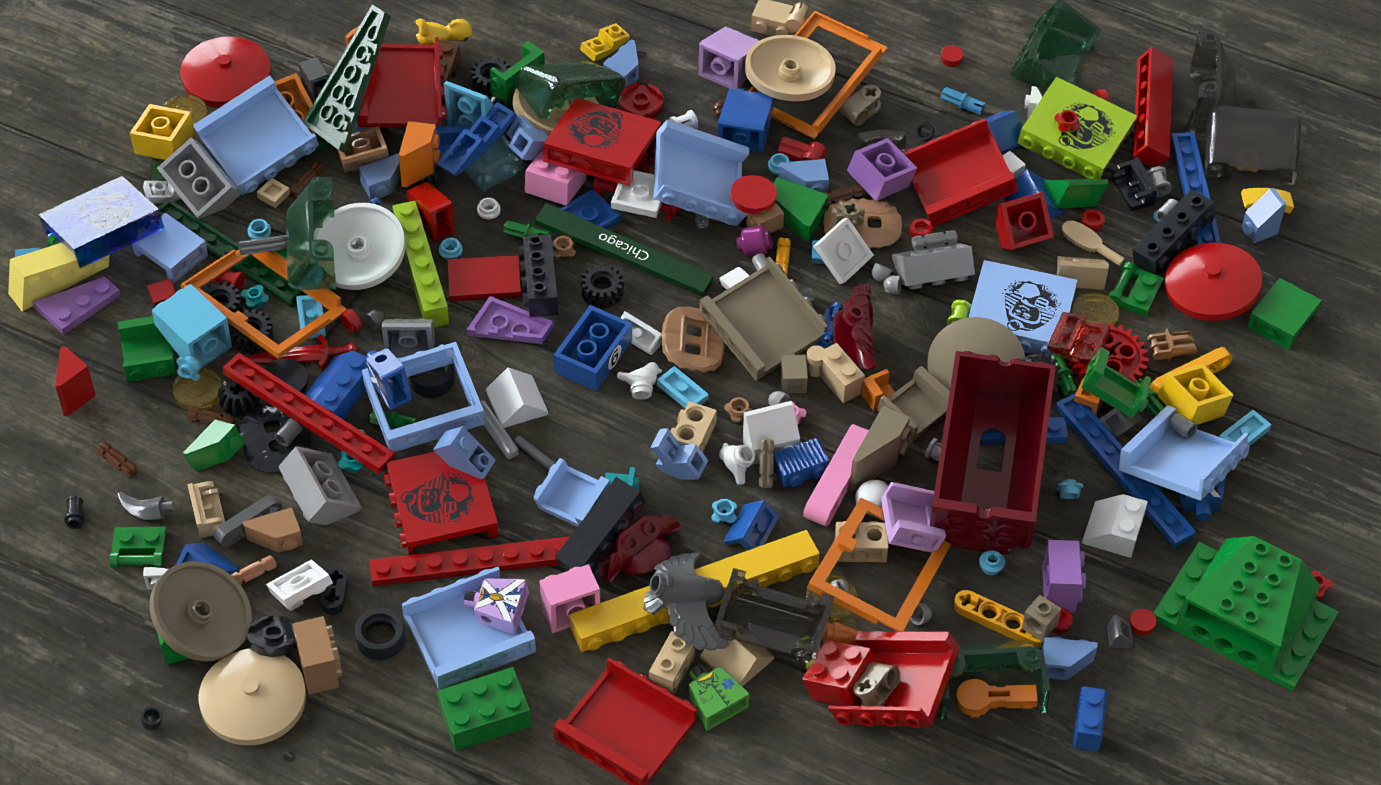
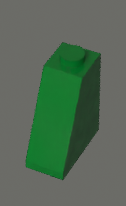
M777 177L773 184L777 190L776 204L784 212L783 222L803 240L809 242L824 213L827 211L828 195Z

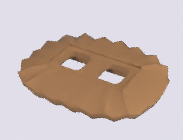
M852 198L847 201L840 199L837 203L830 204L828 210L824 213V231L827 234L838 224L836 223L837 208L843 207L846 202L858 203L860 209L865 210L863 226L858 225L856 230L869 249L889 247L901 235V215L897 212L896 207L890 206L886 201L878 202L874 199L867 200L865 198L859 200ZM868 219L881 220V227H868Z
M677 307L671 310L665 317L661 333L663 353L667 356L668 362L675 363L679 368H687L701 373L709 370L715 371L721 366L725 342L699 312L698 308ZM687 326L699 328L701 336L697 337L687 334ZM685 345L698 346L700 348V355L687 353Z

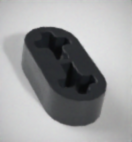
M332 567L326 571L332 581H334L335 577H340V579L337 580L336 586H333V584L327 586L320 595L322 610L330 615L340 613L345 606L348 579L346 571L341 567ZM332 595H335L336 601L330 605L328 602H331Z

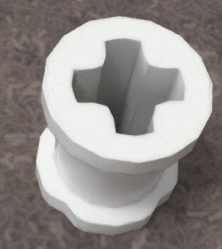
M692 110L677 118L674 116L669 118L673 122L698 129V120Z

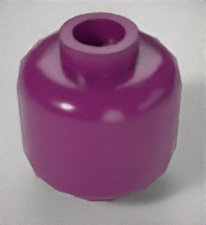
M763 226L743 228L741 236L737 237L738 250L743 251L744 255L748 258H753L759 253L767 255L769 249H772L770 230H766Z

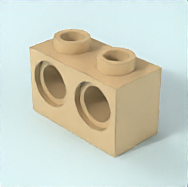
M689 401L685 410L681 409L678 415L676 428H672L670 432L680 445L696 444L703 453L716 426L717 410Z
M846 521L836 522L835 539ZM876 521L861 522L852 538L858 541L851 553L844 550L837 562H886L888 553L886 524Z
M671 631L649 671V680L659 687L667 688L675 695L695 658V646L687 644L682 637L675 636L674 632Z

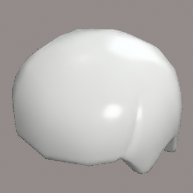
M880 480L864 482L856 491V504L862 497L882 508L881 497L888 488V485Z

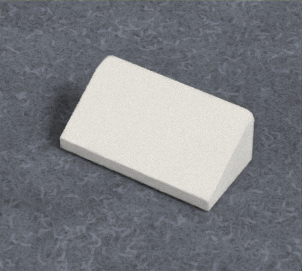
M624 311L621 318L632 323L631 343L652 355L662 345L661 333Z

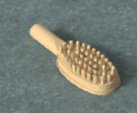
M1066 221L1062 225L1064 237L1069 242H1072V244H1075V246H1078V248L1081 247L1086 252L1088 250L1089 253H1095L1096 251L1119 266H1122L1125 262L1124 257L1103 245L1102 239L1085 225L1075 221Z

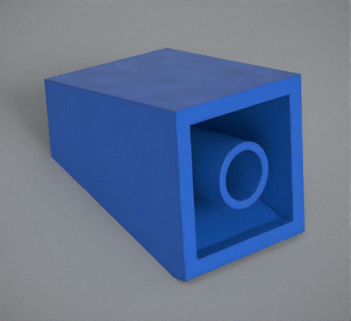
M729 88L718 121L719 137L749 147L751 152L764 154L774 110V98L762 92L755 93L740 88Z

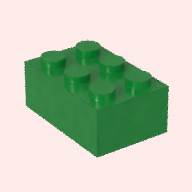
M513 667L437 691L439 709L455 751L531 727L530 709Z

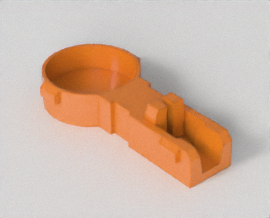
M970 679L959 686L957 690V705L964 714L971 716V718L980 717L990 709H997V707L1032 709L1037 707L1036 685L996 687L989 686L986 682L979 679Z

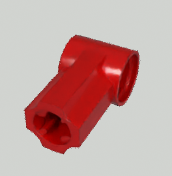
M783 137L778 153L786 155L793 161L824 159L827 149L819 142H811L808 145Z

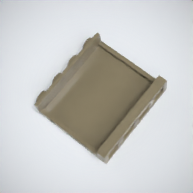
M770 256L767 258L766 266L715 298L711 299L707 295L700 299L699 312L756 381L781 366V356L800 354L822 340V334L827 332L828 324L823 315L817 314L813 309L811 301L807 297L802 296L796 283L786 277L782 266L778 262L775 263Z

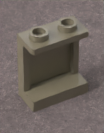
M920 366L915 370L911 381L889 398L886 396L880 398L877 411L880 412L882 406L909 416V427L912 428V432L908 440L913 442L946 416L950 391L924 367Z

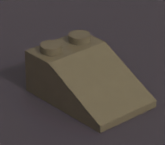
M882 406L852 460L849 490H857L864 482L873 480L895 466L901 456H906L910 447V443L907 441L912 432V428L909 427V416Z

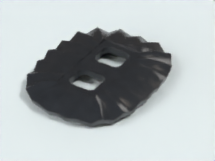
M272 405L255 408L250 414L244 415L240 424V435L245 441V444L242 446L249 463L255 469L264 473H280L279 465L296 446L311 449L308 428L299 423L302 431L285 450L271 452L269 444L277 442L274 435L278 431L266 433L264 425L278 421L282 427L288 419L292 418Z

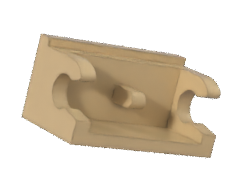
M212 481L187 484L200 539L214 536L215 530L225 522L217 488L204 491V489L214 487Z

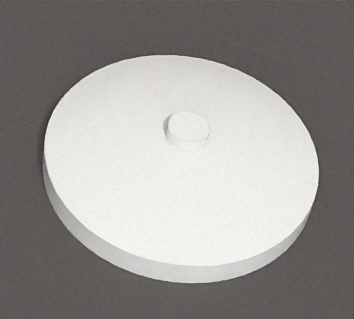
M354 203L334 210L320 222L311 240V257L318 273L328 283L347 290L366 289L385 281L397 270L405 254L406 238L399 220L389 210L376 204Z

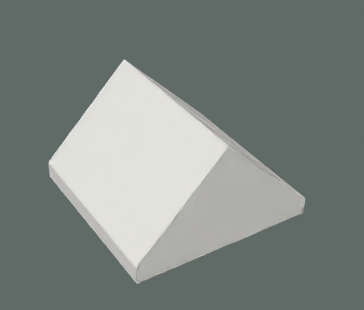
M508 367L486 388L488 398L503 428L548 415L544 401L533 376Z

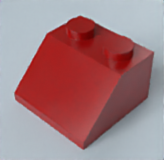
M1038 192L999 204L996 230L1002 249L1013 250L1054 237L1044 192Z

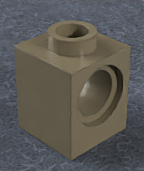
M792 354L781 356L782 392L807 393L806 355Z
M1039 595L1025 611L1021 629L1044 642L1045 637H1048L1058 626L1061 608Z

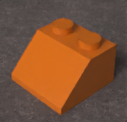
M408 121L399 152L402 187H408L434 173L436 164L442 155L441 150H438L440 135L436 133V124Z

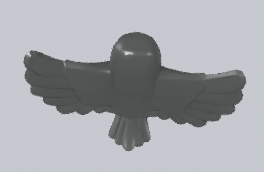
M685 553L671 556L668 560L657 564L654 567L656 572L650 580V591L645 593L643 609L655 615L663 607L667 606L668 614L671 616L670 624L674 627V635L682 637L687 644H693L698 650L707 649L714 651L717 648H727L729 642L716 629L706 608V605H712L722 600L724 587L718 579L696 575L694 568L700 553Z

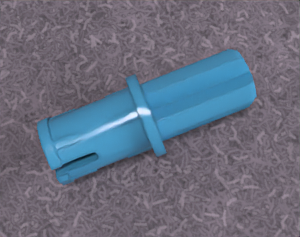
M945 87L941 94L942 100L959 106L960 110L966 109L978 116L982 115V111H984L986 102L968 96V93L962 94L948 87Z

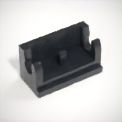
M1136 157L1131 161L1117 165L1118 170H1125L1113 174L1112 180L1130 210L1134 211L1153 206L1158 190L1139 158Z

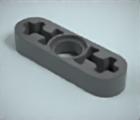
M267 495L221 524L215 530L214 538L222 547H229L245 537L244 521L281 511L282 504L274 495Z

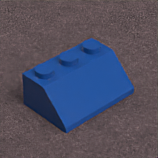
M355 351L335 356L305 393V396L344 420L366 392L362 376V370L368 368L366 356Z

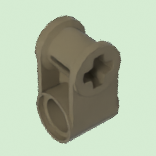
M872 84L864 86L846 99L839 108V112L855 126L863 124L872 115L878 113L881 108L879 101L881 96L880 88Z
M871 662L853 686L854 693L862 701L861 706L883 707L887 698L899 684L900 671L896 666Z

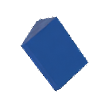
M1017 110L1002 111L986 118L1001 154L1022 146L1017 143L1023 127Z
M1027 169L1015 179L1018 192L1005 197L1008 202L1038 192H1044L1049 218L1063 215L1062 209L1055 207L1043 185V180L1045 179Z

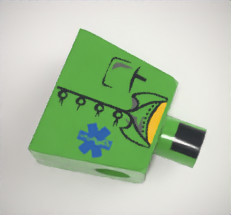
M697 665L690 671L689 675L693 682L689 685V698L697 709V715L706 731L749 707V693L724 669L716 668L707 673L702 665Z

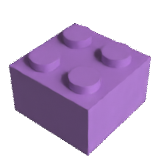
M886 138L855 151L847 171L875 201H878L908 188L917 167L889 138Z
M1048 540L1042 567L1044 598L1058 607L1067 609L1069 612H1076L1078 602L1082 603V588L1085 589L1086 574L1081 573V567H1084L1085 556L1084 551H1080L1079 541Z

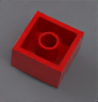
M826 640L802 680L812 700L840 706H859L861 699L854 693L853 686L865 672L867 666L871 662L877 661L871 648Z

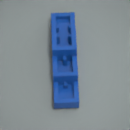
M497 102L486 117L481 115L470 130L464 129L437 165L454 176L460 174L485 153L517 117L515 112Z

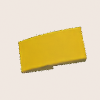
M615 23L600 29L598 37L582 42L580 50L595 62L621 47L630 39V35Z
M1271 188L1243 189L1241 195L1244 207L1249 209ZM1275 189L1286 203L1284 212L1290 214L1294 208L1290 192Z

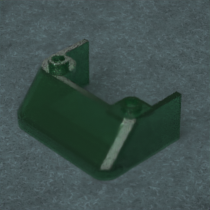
M1028 641L958 645L960 650L950 677H957L964 672L1023 669L1033 672L1040 712L1046 713L1051 689L1044 654L1040 649ZM948 683L939 704L941 720L947 719L950 701Z

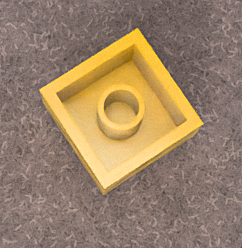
M149 104L130 132L134 153L166 160L196 133L193 127L194 123L191 112Z
M1202 363L1167 374L1157 396L1166 406L1176 408V414L1179 413L1198 425L1223 417L1233 394Z

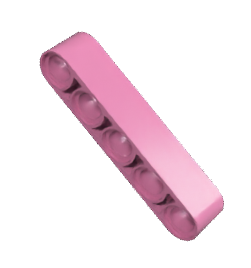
M854 424L850 426L810 496L803 512V518L826 527L830 524L849 490L852 460L869 430Z

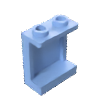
M167 213L154 220L150 226L131 240L134 254L138 257L144 254L165 269L167 279H170L172 283L177 282L208 256L205 240Z
M559 458L557 463L550 468L543 484L537 487L534 500L540 510L578 527L611 482L602 476L599 480L569 467L565 460Z

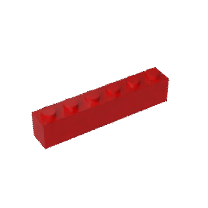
M1154 47L1148 49L1138 58L1135 106L1137 118L1134 126L1133 158L1138 157L1142 163L1152 168L1165 163L1170 156L1171 98L1173 89V58Z

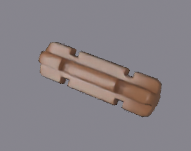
M269 555L261 559V562L257 561L239 570V573L231 574V576L242 585V582L246 583L264 574V571L268 572L276 568L277 565L274 558Z

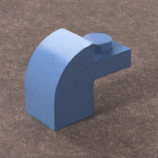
M517 115L507 132V135L512 139L509 147L523 160H534L543 150L544 142L548 138V135L543 130L536 129L524 116Z
M668 428L659 430L650 447L659 458L656 466L665 474L681 480L699 479L708 462V459L696 444L680 445Z

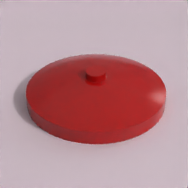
M218 37L205 41L193 48L184 58L180 73L183 87L191 98L203 105L220 108L263 79L271 76V65L265 50L255 42L240 37Z
M1205 243L1184 250L1172 260L1166 271L1165 288L1170 302L1182 313L1200 320L1221 321L1243 314L1256 303L1262 290V273L1257 261L1246 251L1224 243Z

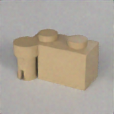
M758 0L752 14L751 31L769 36L795 35L805 23L804 18L809 9L804 3L800 8L801 3H797L793 7L792 5L776 1Z
M837 343L826 349L821 346H812L808 349L807 362L809 364L808 373H810V376H821L842 403L861 394L862 379H865V375Z

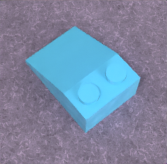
M448 81L444 83L448 126L470 125L471 128L481 115L486 117L494 106L485 95Z

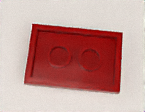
M519 255L448 259L450 301L488 299L490 296L496 299L521 297Z

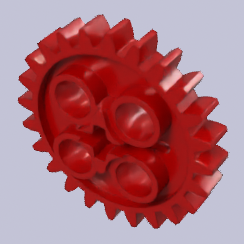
M1101 322L1100 328L1091 324L1090 331L1083 328L1082 334L1077 333L1075 341H1072L1069 357H1071L1069 365L1073 366V373H1079L1078 380H1082L1085 377L1088 364L1091 362L1089 358L1093 359L1099 349L1103 347L1110 352L1106 365L1135 382L1142 379V376L1146 373L1149 358H1147L1148 350L1144 349L1145 342H1138L1139 335L1131 336V328L1126 332L1123 331L1122 324L1118 328H1114L1113 322L1110 323L1109 327H1106Z

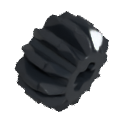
M232 379L230 382L223 381L222 387L218 388L219 406L224 409L226 415L233 413L235 418L239 413L247 415V411H252L256 408L255 405H259L260 397Z

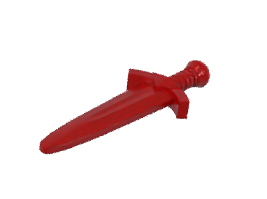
M320 334L317 337L320 344L295 347L279 359H293L299 363L318 362L319 369L324 371L331 356L341 355L350 351L358 353V347L353 342L345 346L328 347L327 340ZM269 352L246 357L256 364H269L272 361L279 360Z

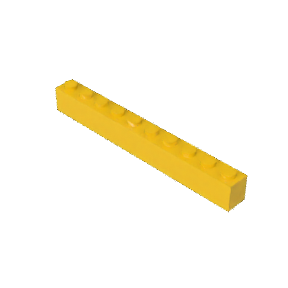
M804 530L700 567L694 571L696 575L718 579L722 582L724 587L722 600L712 605H706V608L715 607L726 600L740 598L748 592L765 589L768 585L779 581H787L801 573L812 572L815 568H818L820 553L808 531ZM650 586L569 614L570 629L581 652L596 650L604 644L613 641L618 642L629 635L643 633L654 626L670 623L671 616L668 614L667 606L663 607L655 615L643 609L645 593L650 591Z

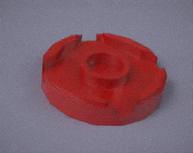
M639 83L631 84L625 87L619 96L620 110L650 119L656 117L662 111L664 105L661 91L647 83L645 85H639Z
M755 175L743 176L737 179L731 186V202L733 201L734 206L744 213L761 214V211L766 210L767 212L771 210L776 203L777 190L775 185L764 177Z

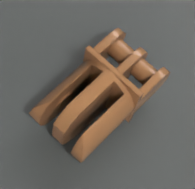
M1166 329L1164 333L1151 334L1147 338L1148 342L1151 343L1150 349L1154 352L1153 358L1155 360L1168 359V362H1170L1171 357L1197 353V347L1194 344L1191 331L1169 333L1168 329Z

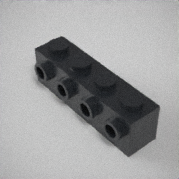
M1191 189L1132 249L1134 264L1155 275H1158L1162 270H1166L1171 261L1184 251L1187 244L1192 239H1196L1200 231L1207 224L1212 223L1215 218L1214 201Z
M551 235L523 236V246H519L520 260H525L520 262L521 276H526L522 277V291H527V293H523L524 307H529V317L558 315Z
M616 477L555 555L559 565L569 571L574 567H582L589 564L594 574L601 559L611 552L619 533L627 528L634 516L639 515L643 510L645 500L641 492Z

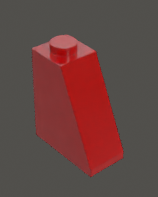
M428 182L407 190L408 202L416 201L423 228L433 242L455 234L452 202Z

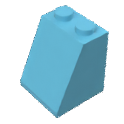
M191 284L184 289L178 290L175 295L152 309L155 326L177 354L183 358L186 356L196 358L200 362L201 368L232 347L227 317Z

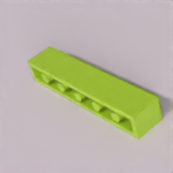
M416 201L392 205L393 214L399 220L405 234L406 250L404 257L422 318L434 319V327L449 324L448 307Z

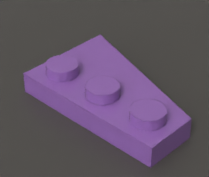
M102 277L33 302V305L44 318L64 335L120 297L121 294L120 290L106 277Z
M490 296L467 328V335L543 344L553 329V321L541 316L529 317L528 311Z

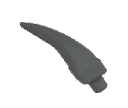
M122 492L118 493L122 506L130 514L140 519L161 520L166 515V512L176 510L175 501L165 502L163 496L137 500Z

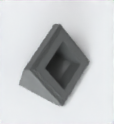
M1117 614L1113 615L1107 625L1109 648H1132L1133 638L1130 624Z

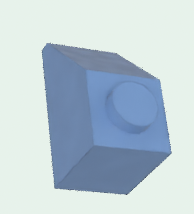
M399 154L359 167L360 182L370 200L375 197L383 198L394 192L401 179Z
M825 159L779 163V178L822 193L828 191L829 177Z
M1274 188L1269 189L1245 212L1242 229L1253 243L1275 236L1279 232L1286 203Z

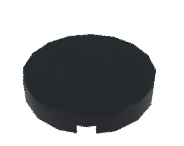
M279 359L272 361L263 368L302 394L306 391L309 382L308 375L301 363L293 359Z
M274 615L257 619L248 629L249 647L255 653L267 657H279L292 652L297 648L293 629L295 621L284 616L274 618Z

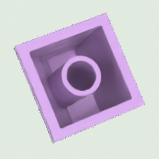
M725 26L699 43V75L727 88H741L748 79L745 73L747 53L759 40Z

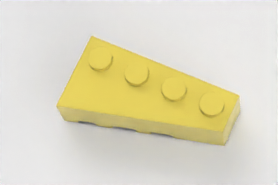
M97 232L12 258L10 259L8 294L23 312L34 306L33 302L57 294L109 267L110 249Z

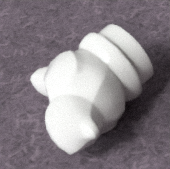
M650 362L643 368L630 373L618 372L617 378L626 381L631 386L630 391L633 398L639 400L651 397L652 385L655 384L657 374L661 373L662 370L659 369L656 363Z
M724 443L719 456L724 460L726 467L734 474L736 483L742 485L745 483L746 468L755 460V453L748 445L729 446L727 443Z

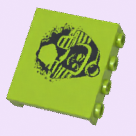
M1056 77L1022 127L1017 143L1088 179H1101L1105 168L1124 138L1131 133L1137 115ZM1064 110L1074 111L1078 116L1079 130L1075 131L1072 129L1061 132L1058 129V122L1054 120L1055 115L1060 114Z

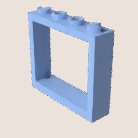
M456 342L446 345L442 344L439 347L419 351L413 355L397 359L405 367L407 377L453 363L470 406L400 428L390 429L375 387L371 382L368 368L362 370L364 386L387 447L393 452L439 439L448 430L462 426L468 430L485 425L484 410Z

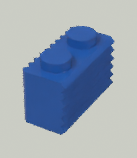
M818 438L773 452V469L783 488L788 486L797 487L805 480L811 478L820 479L830 463Z
M1085 686L1081 688L1072 744L1074 748L1099 751L1103 737L1107 700L1106 690Z

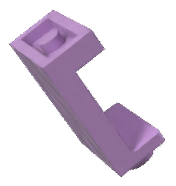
M894 482L890 483L881 497L889 544L931 553L933 550H938L946 538L945 529L930 526L935 491Z

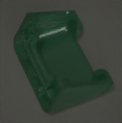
M1057 0L1034 24L1009 71V75L1016 80L1048 90L1056 77L1077 86V82H1075L1077 77L1073 74L1084 53L1088 49H1094L1100 39L1097 37L1101 29L1063 0Z
M589 61L523 67L519 71L514 85L540 119L550 118L551 114L549 112L553 108L558 107V109H562L565 101L568 99L596 97L595 100L598 104L616 109L626 81L619 72Z
M319 177L311 180L287 209V278L289 285L295 290L336 289L333 245L327 240H314V228H323V221L328 216L334 217L332 177Z

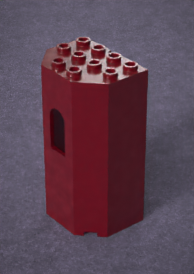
M956 351L930 519L931 527L945 529V541L951 543V547L980 552L997 551L1001 555L1011 553V548L1019 546L1021 549L1031 547L1037 516L1056 365H1050L1046 362H1029L1019 358L1011 359L1010 362H1003L996 355ZM990 430L1000 432L1005 438L1001 472L977 469L981 436Z

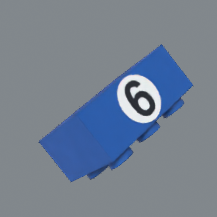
M590 305L555 352L554 372L594 391H598L631 344L632 323Z

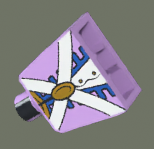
M487 578L483 580L480 592L469 590L465 592L464 605L474 607L479 623L516 635L529 595L526 580Z

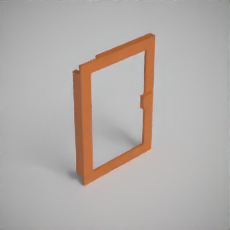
M817 11L811 14L795 36L808 39L817 27H820L871 51V53L812 126L774 107L772 119L812 139L818 136L888 49V47L869 39L868 35ZM752 86L749 90V92H760L754 86Z
M232 250L181 283V289H184L189 284L195 287L227 317L230 325L277 359L340 317L341 313L347 310L341 305V297L275 251L241 255L239 250ZM252 255L326 307L328 311L278 345L247 323L249 319L240 311L233 313L200 288Z
M861 497L811 578L807 589L876 625L880 622L897 632H903L941 565L951 543L944 540L937 551H932L896 618L826 582L843 551L846 550L851 553L858 541L852 538L866 513L868 512L885 521L883 508Z

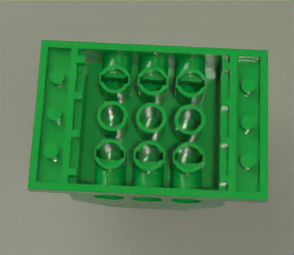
M1255 536L1228 538L1219 551L1198 542L1153 614L1156 617V622L1293 692L1339 612L1315 600L1320 585L1301 559Z

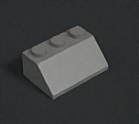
M192 137L157 167L159 172L198 219L227 208L242 194L202 144Z
M956 243L891 254L898 276H901V284L909 286V289L922 288L923 283L929 282L932 285L945 284L946 279L954 278V281L968 280L969 275H975L972 247L965 244Z
M296 446L279 465L284 481L290 487L294 499L298 502L303 511V516L308 522L328 525L362 509L331 453Z

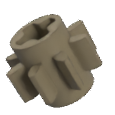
M846 202L843 207L837 208L836 223H839L844 218H849L855 229L858 225L863 226L865 210L860 209L858 203Z

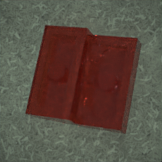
M1062 312L1049 340L1047 349L1071 361L1088 365L1099 349L1105 347L1111 333L1110 325L1087 322L1086 315Z

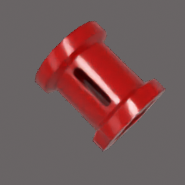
M227 270L213 279V283L216 285L215 282H220V285H223V282H228V286L233 284L235 289L238 288L240 291L245 281V274Z

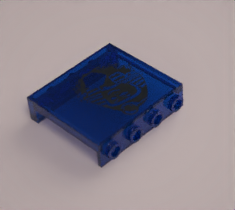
M123 176L38 214L44 233L48 237L53 233L75 255L79 268L165 229L159 209Z

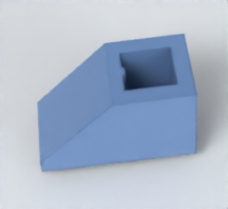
M632 39L627 44L622 45L618 52L611 58H608L603 64L604 80L620 90L634 84L639 79L636 45Z
M463 426L445 431L433 449L450 467L479 479L485 478L496 461Z
M1045 637L1042 648L1041 678L1068 680L1094 661L1097 642H1089L1084 639L1068 640L1061 637Z

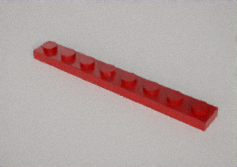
M238 353L223 367L224 375L379 474L387 466L386 462L394 459L395 453L242 354Z
M570 536L371 559L369 561L372 587L475 575L483 570L499 567L501 572L559 565L555 555Z

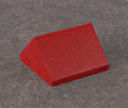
M61 347L55 387L63 415L69 416L95 397L96 394L88 366L67 347Z

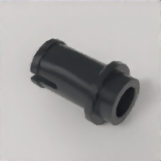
M70 496L66 501L67 514L64 517V522L68 528L78 529L85 521L82 515L83 499L79 497L77 504V496Z

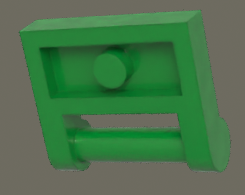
M1126 262L1121 269L1122 274L1114 290L1110 291L1107 300L1115 306L1147 317L1164 278L1138 269L1133 263ZM1132 278L1136 282L1127 298L1122 293L1129 279Z
M115 527L112 551L109 558L110 568H119L120 565H154L155 568H162L167 537L166 527ZM121 554H154V555H121Z

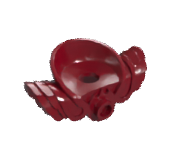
M861 284L853 288L854 294L843 303L844 309L838 311L833 317V342L843 349L858 368L872 370L877 365L873 343V306L870 301L872 286Z
M646 515L635 520L632 524L629 523V526L619 533L611 552L598 563L599 574L603 581L610 585L620 571L634 576L654 571V567L657 564L668 560L671 555V546L662 536L682 530L680 523L675 518L667 515H662L661 517Z

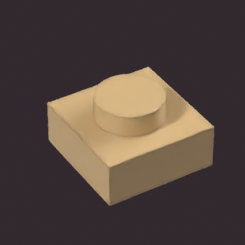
M273 178L257 191L258 199L274 208L290 195V188Z

